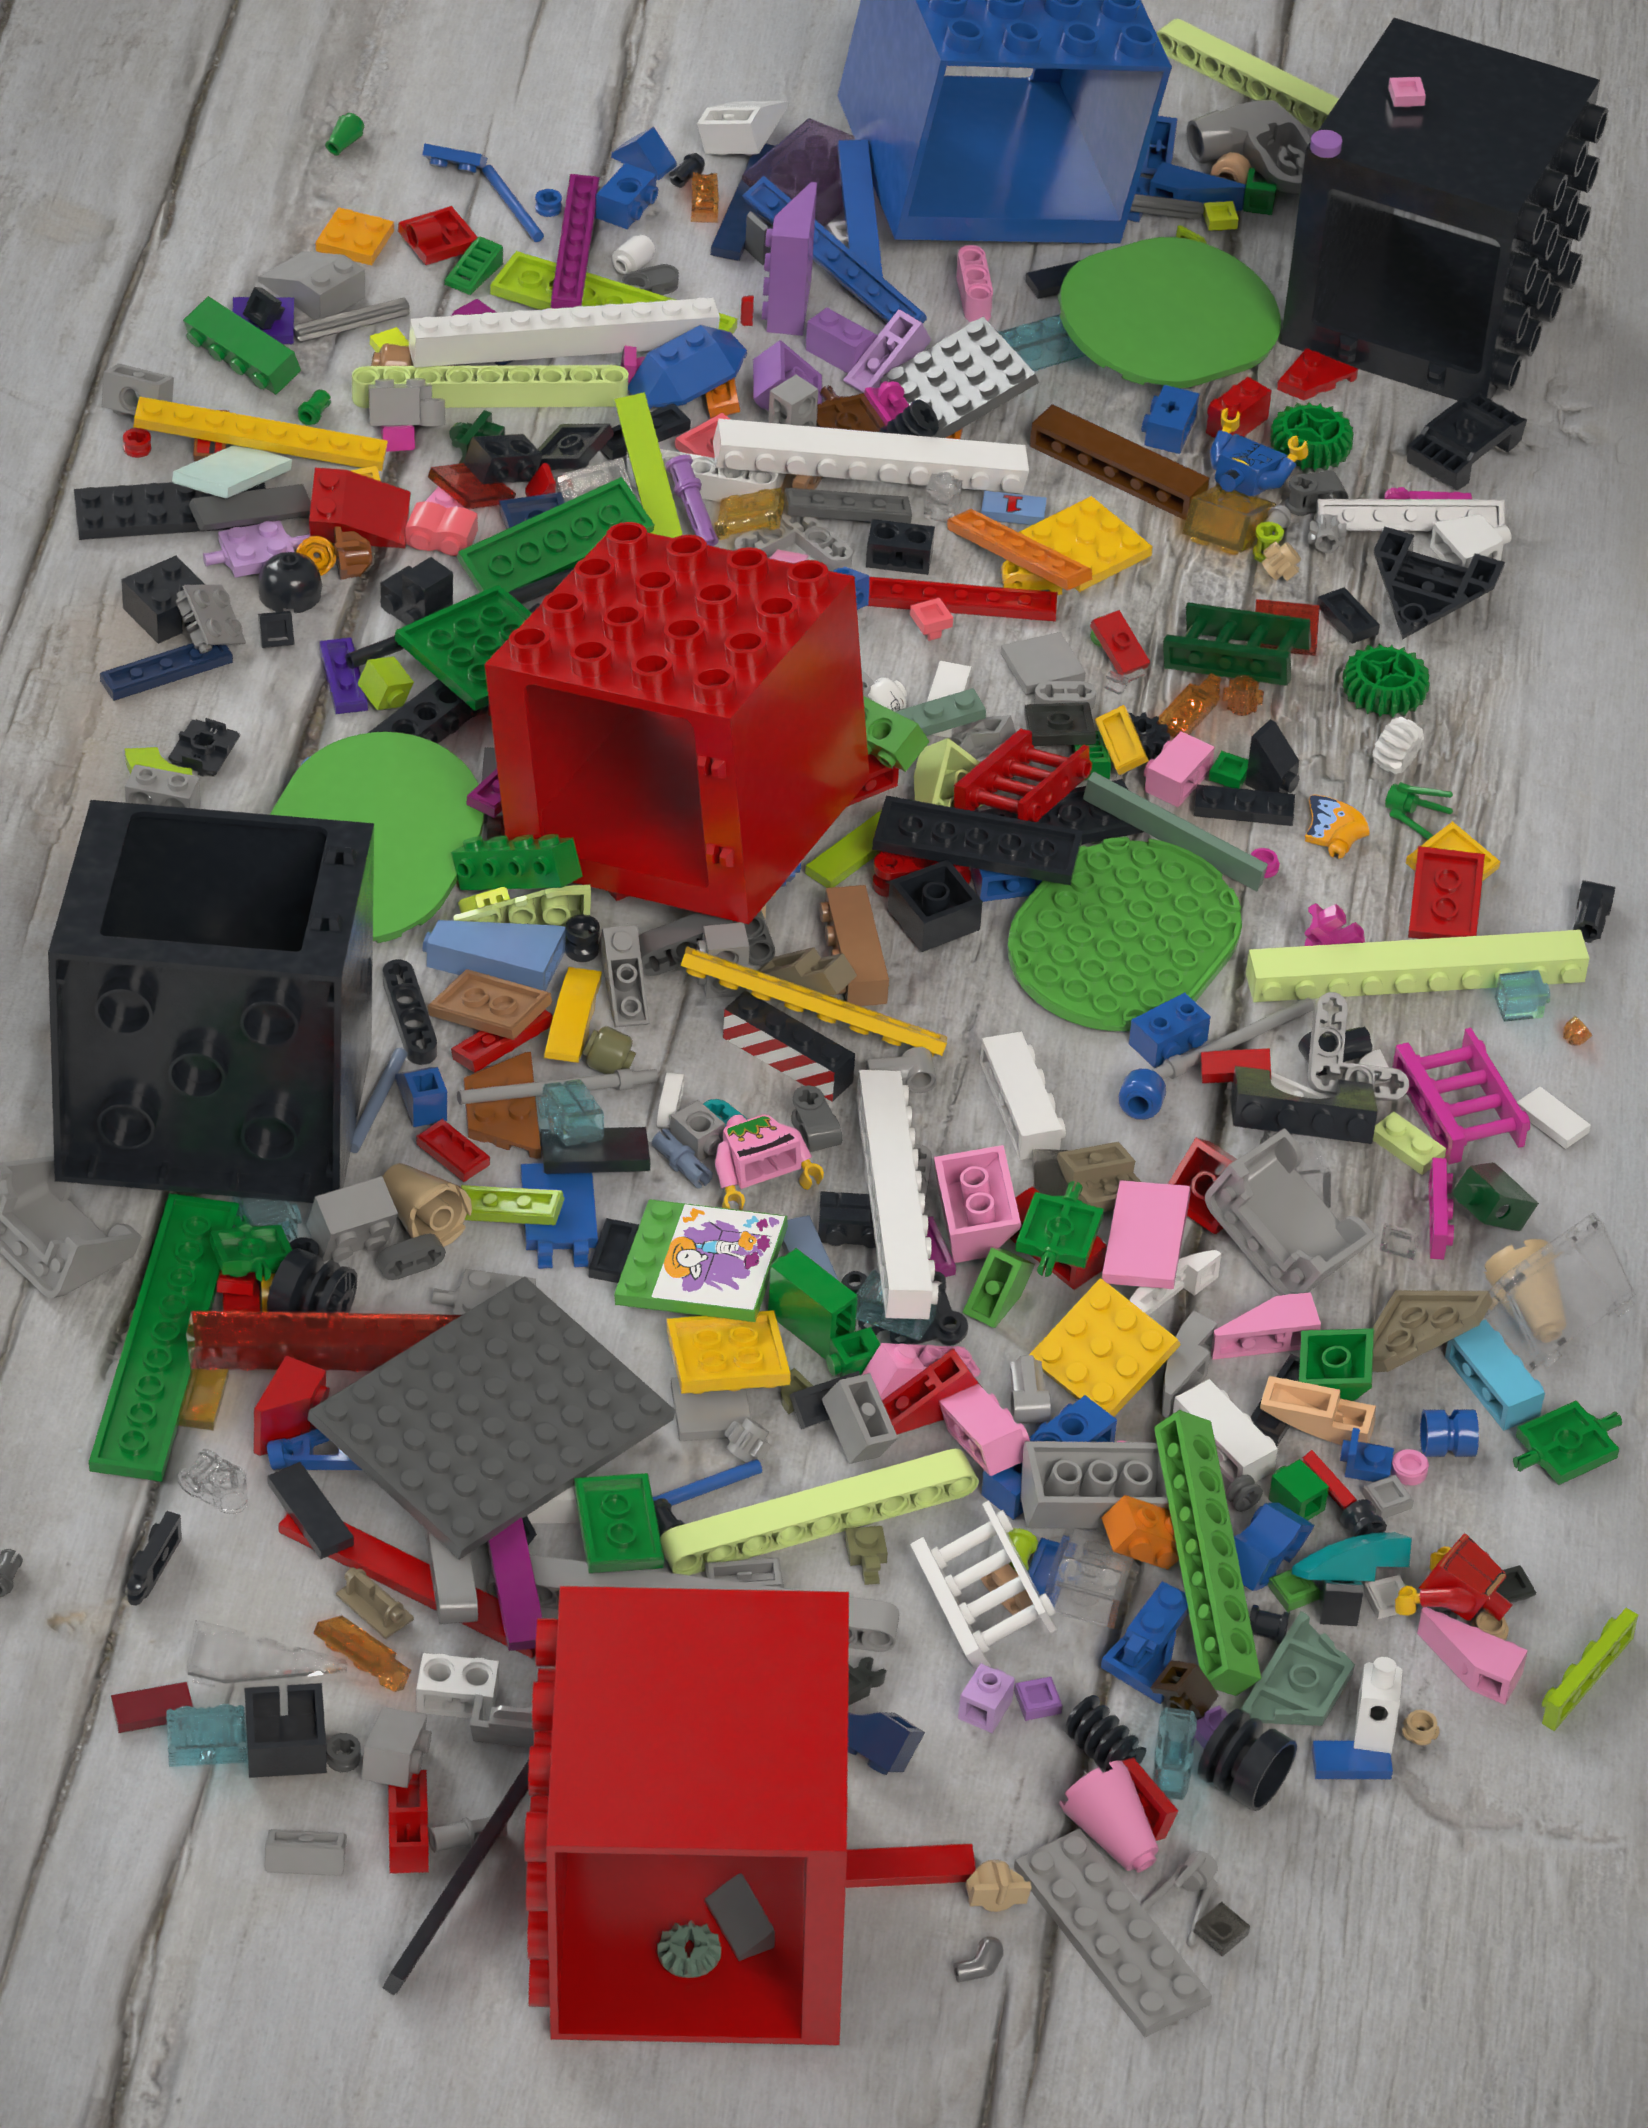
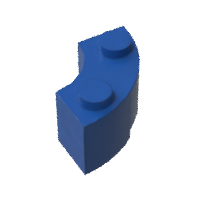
M1265 1503L1264 1506H1260L1254 1513L1251 1524L1242 1533L1234 1536L1243 1585L1252 1591H1257L1267 1586L1269 1578L1276 1576V1571L1281 1562L1285 1560L1290 1563L1315 1525L1280 1503Z

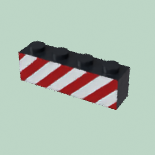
M745 990L724 1009L723 1038L804 1086L817 1087L828 1100L833 1102L853 1083L855 1053L762 999L754 997L750 992Z

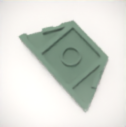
M1300 1611L1262 1673L1261 1680L1256 1683L1241 1709L1248 1712L1250 1718H1258L1262 1723L1322 1726L1352 1677L1355 1664L1344 1652L1336 1649L1334 1642L1325 1633L1320 1635L1309 1624L1310 1617L1306 1613Z

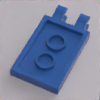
M543 1163L521 1164L522 1188L562 1190L565 1198L556 1225L524 1224L526 1250H537L538 1269L553 1268V1249H573L574 1267H589V1248H596L598 1244L593 1174L544 1173Z

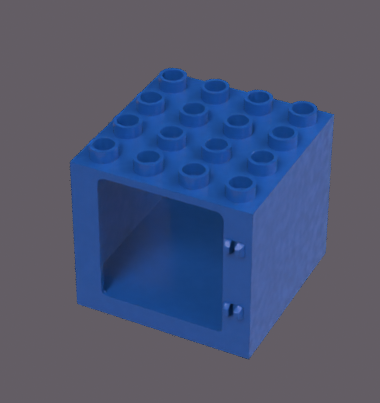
M861 0L837 96L854 139L868 140L873 186L895 240L1121 243L1172 66L1141 0ZM947 66L1033 68L1032 74L1026 78L945 75Z

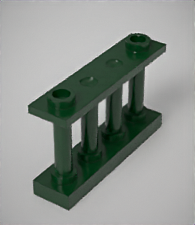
M1188 602L1186 604L1187 633L1184 637L1167 634L1163 640L1164 668L1288 686L1291 681L1290 651L1292 648L1310 650L1311 648L1310 619ZM1200 635L1217 637L1215 641L1198 639ZM1231 639L1247 641V644L1240 645L1229 642ZM1261 644L1275 645V646H1278V648H1277V649L1261 648L1260 645H1261Z

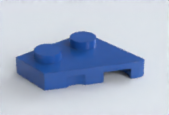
M1176 1631L1158 1655L1146 1652L1135 1668L1122 1662L1125 1653L1124 1646L1127 1641L1123 1640V1636L1102 1658L1101 1668L1161 1704L1164 1701V1695L1153 1693L1150 1687L1172 1660Z

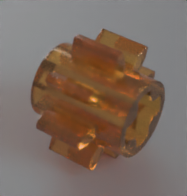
M1238 676L1229 680V687L1223 688L1222 701L1227 702V710H1231L1232 713L1238 716H1247L1252 712H1257V706L1263 703L1264 691L1258 690L1259 682H1256L1253 678Z

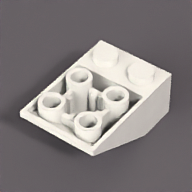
M734 101L707 107L697 123L705 154H759L788 108L789 101Z

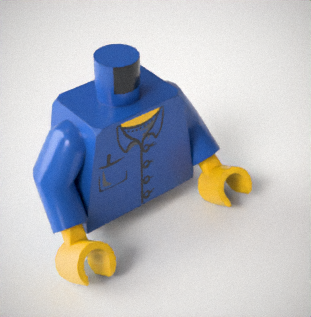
M1225 408L1221 414L1222 431L1219 430L1210 451L1211 465L1216 470L1215 481L1220 484L1221 488L1228 492L1236 490L1247 496L1254 497L1266 490L1282 487L1296 467L1295 461L1303 460L1307 457L1308 446L1307 441H1305L1301 447L1297 448L1299 444L1298 436H1292L1288 441L1290 453L1287 456L1284 453L1236 433L1232 436L1230 433L1239 428L1240 413L1237 412V417L1234 420H1228V408Z

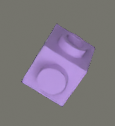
M980 1663L960 1695L958 1719L993 1733L1012 1703L1015 1678L999 1669H993Z

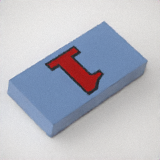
M984 491L981 514L995 521L1033 525L1044 520L1047 498Z

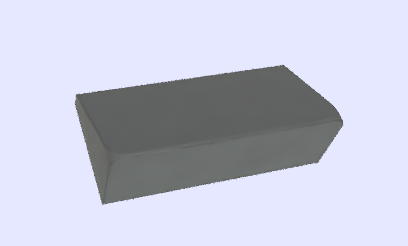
M742 1873L731 1878L705 1898L707 1907L738 1961L775 1948V1930Z

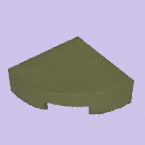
M795 1368L790 1370V1385L781 1387V1403L788 1414L795 1411L789 1395L813 1386Z

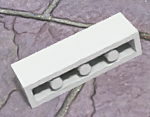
M1022 1031L982 1038L980 1064L1019 1160L1058 1154L1060 1152L1061 1139L1066 1136L1065 1124L1061 1117L1057 1118L1055 1100L1052 1093H1047L1045 1089L1044 1073L1041 1068L1037 1069L1033 1046L1031 1044L1027 1045Z

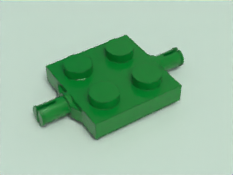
M1070 1181L1065 1196L1034 1193L1016 1241V1252L1040 1257L1041 1261L1037 1272L1041 1276H1043L1044 1271L1045 1277L1051 1276L1055 1262L1085 1268L1103 1219L1104 1209L1087 1205L1078 1200L1083 1189L1079 1182H1077L1074 1189L1075 1181Z
M240 1215L234 1219V1228L210 1231V1245L223 1275L241 1277L250 1272H255L256 1278L259 1281H262V1275L264 1281H267L271 1277V1273L277 1272L281 1262L292 1251L282 1225H251L245 1215H242V1220Z
M1577 1400L1517 1427L1516 1437L1528 1452L1514 1457L1513 1464L1515 1468L1518 1467L1517 1470L1519 1472L1538 1464L1547 1471L1558 1485L1563 1484L1618 1458L1619 1447L1611 1440L1607 1431L1621 1426L1622 1418L1620 1414L1618 1415V1412L1614 1411L1598 1419L1586 1412Z

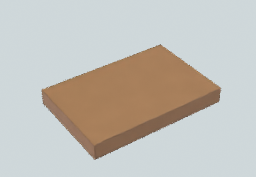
M466 969L427 1007L429 1016L514 1040L552 1003V998L549 992Z

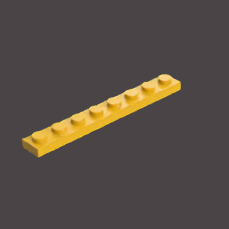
M139 397L133 426L135 428L360 468L377 466L378 471L383 469L388 442L382 439L146 397Z
M686 947L680 966L686 967V972L692 976L705 978L706 975L718 978V983L724 987L738 990L739 986L752 990L751 995L756 998L771 1001L773 997L784 1001V1006L791 1010L803 1012L804 1009L816 1012V1017L825 1022L835 1024L839 1020L850 1024L849 1028L857 1033L868 1035L869 1031L883 1035L882 1040L889 1044L901 1046L903 1042L914 1047L928 1049L932 1057L935 1054L943 1056L947 1044V1036Z

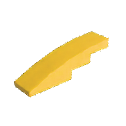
M568 967L553 1015L544 1058L579 1063L589 1036L590 1021L595 1011L596 996L601 985L602 971Z

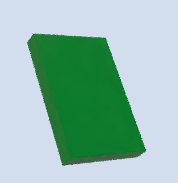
M648 1473L574 1478L573 1487L588 1572L601 1573L663 1568L664 1555Z

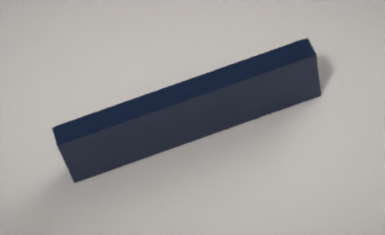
M191 643L100 672V682L113 701L233 663V654L227 645H211L212 650L201 654L199 649H195L194 644Z

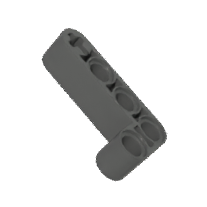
M761 910L750 924L744 923L750 946L749 963L753 965L766 964L774 958L776 953L768 925ZM697 912L638 935L643 973L648 976H656L682 967L680 965L686 947L697 950V941L703 940V926L740 922Z

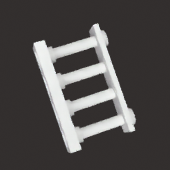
M989 1500L982 1504L991 1520L941 1549L938 1546L931 1549L924 1537L910 1544L966 1657L975 1670H977L980 1663L991 1667L985 1655V1652L990 1650V1645L1038 1618L1042 1619L1050 1633L1057 1630L1051 1618L1056 1613V1610L1046 1593L1039 1595L1008 1532L1013 1530L1008 1517L1003 1510L997 1513ZM998 1534L1004 1549L954 1577L952 1574L945 1575L943 1568L948 1566V1561ZM1013 1563L1019 1575L1018 1577L968 1605L966 1602L959 1603L957 1596L962 1594L961 1590L1006 1564ZM1027 1591L1033 1603L1032 1605L982 1633L980 1630L973 1631L971 1624L976 1622L975 1617L1020 1592Z

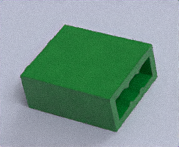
M797 1248L785 1256L778 1257L770 1266L768 1311L774 1310L779 1324L826 1360V1356L830 1354L832 1338L855 1332L858 1295Z

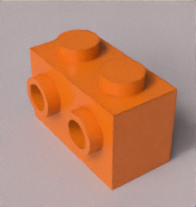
M1124 1495L1101 1517L1113 1552L1169 1570L1179 1560L1170 1510Z

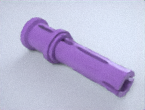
M685 454L671 458L665 463V469L671 473L675 484L674 493L682 499L695 535L705 539L707 545L715 546L719 540L701 497L700 490L702 484L700 479L695 477L692 469V457Z

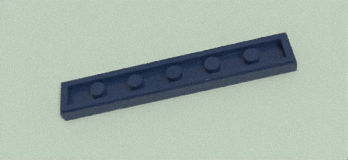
M765 144L759 154L751 155L711 245L712 256L740 261L745 250L747 215L750 211L758 216L760 215L744 201L742 195L763 176L774 183L786 156V147Z

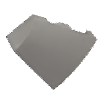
M1011 715L986 717L985 719L975 721L967 730L955 735L953 741L979 762H982L1016 733Z

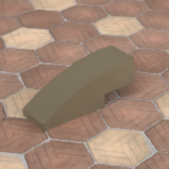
M815 947L775 956L758 970L829 996L837 995L857 976L843 953L821 958Z

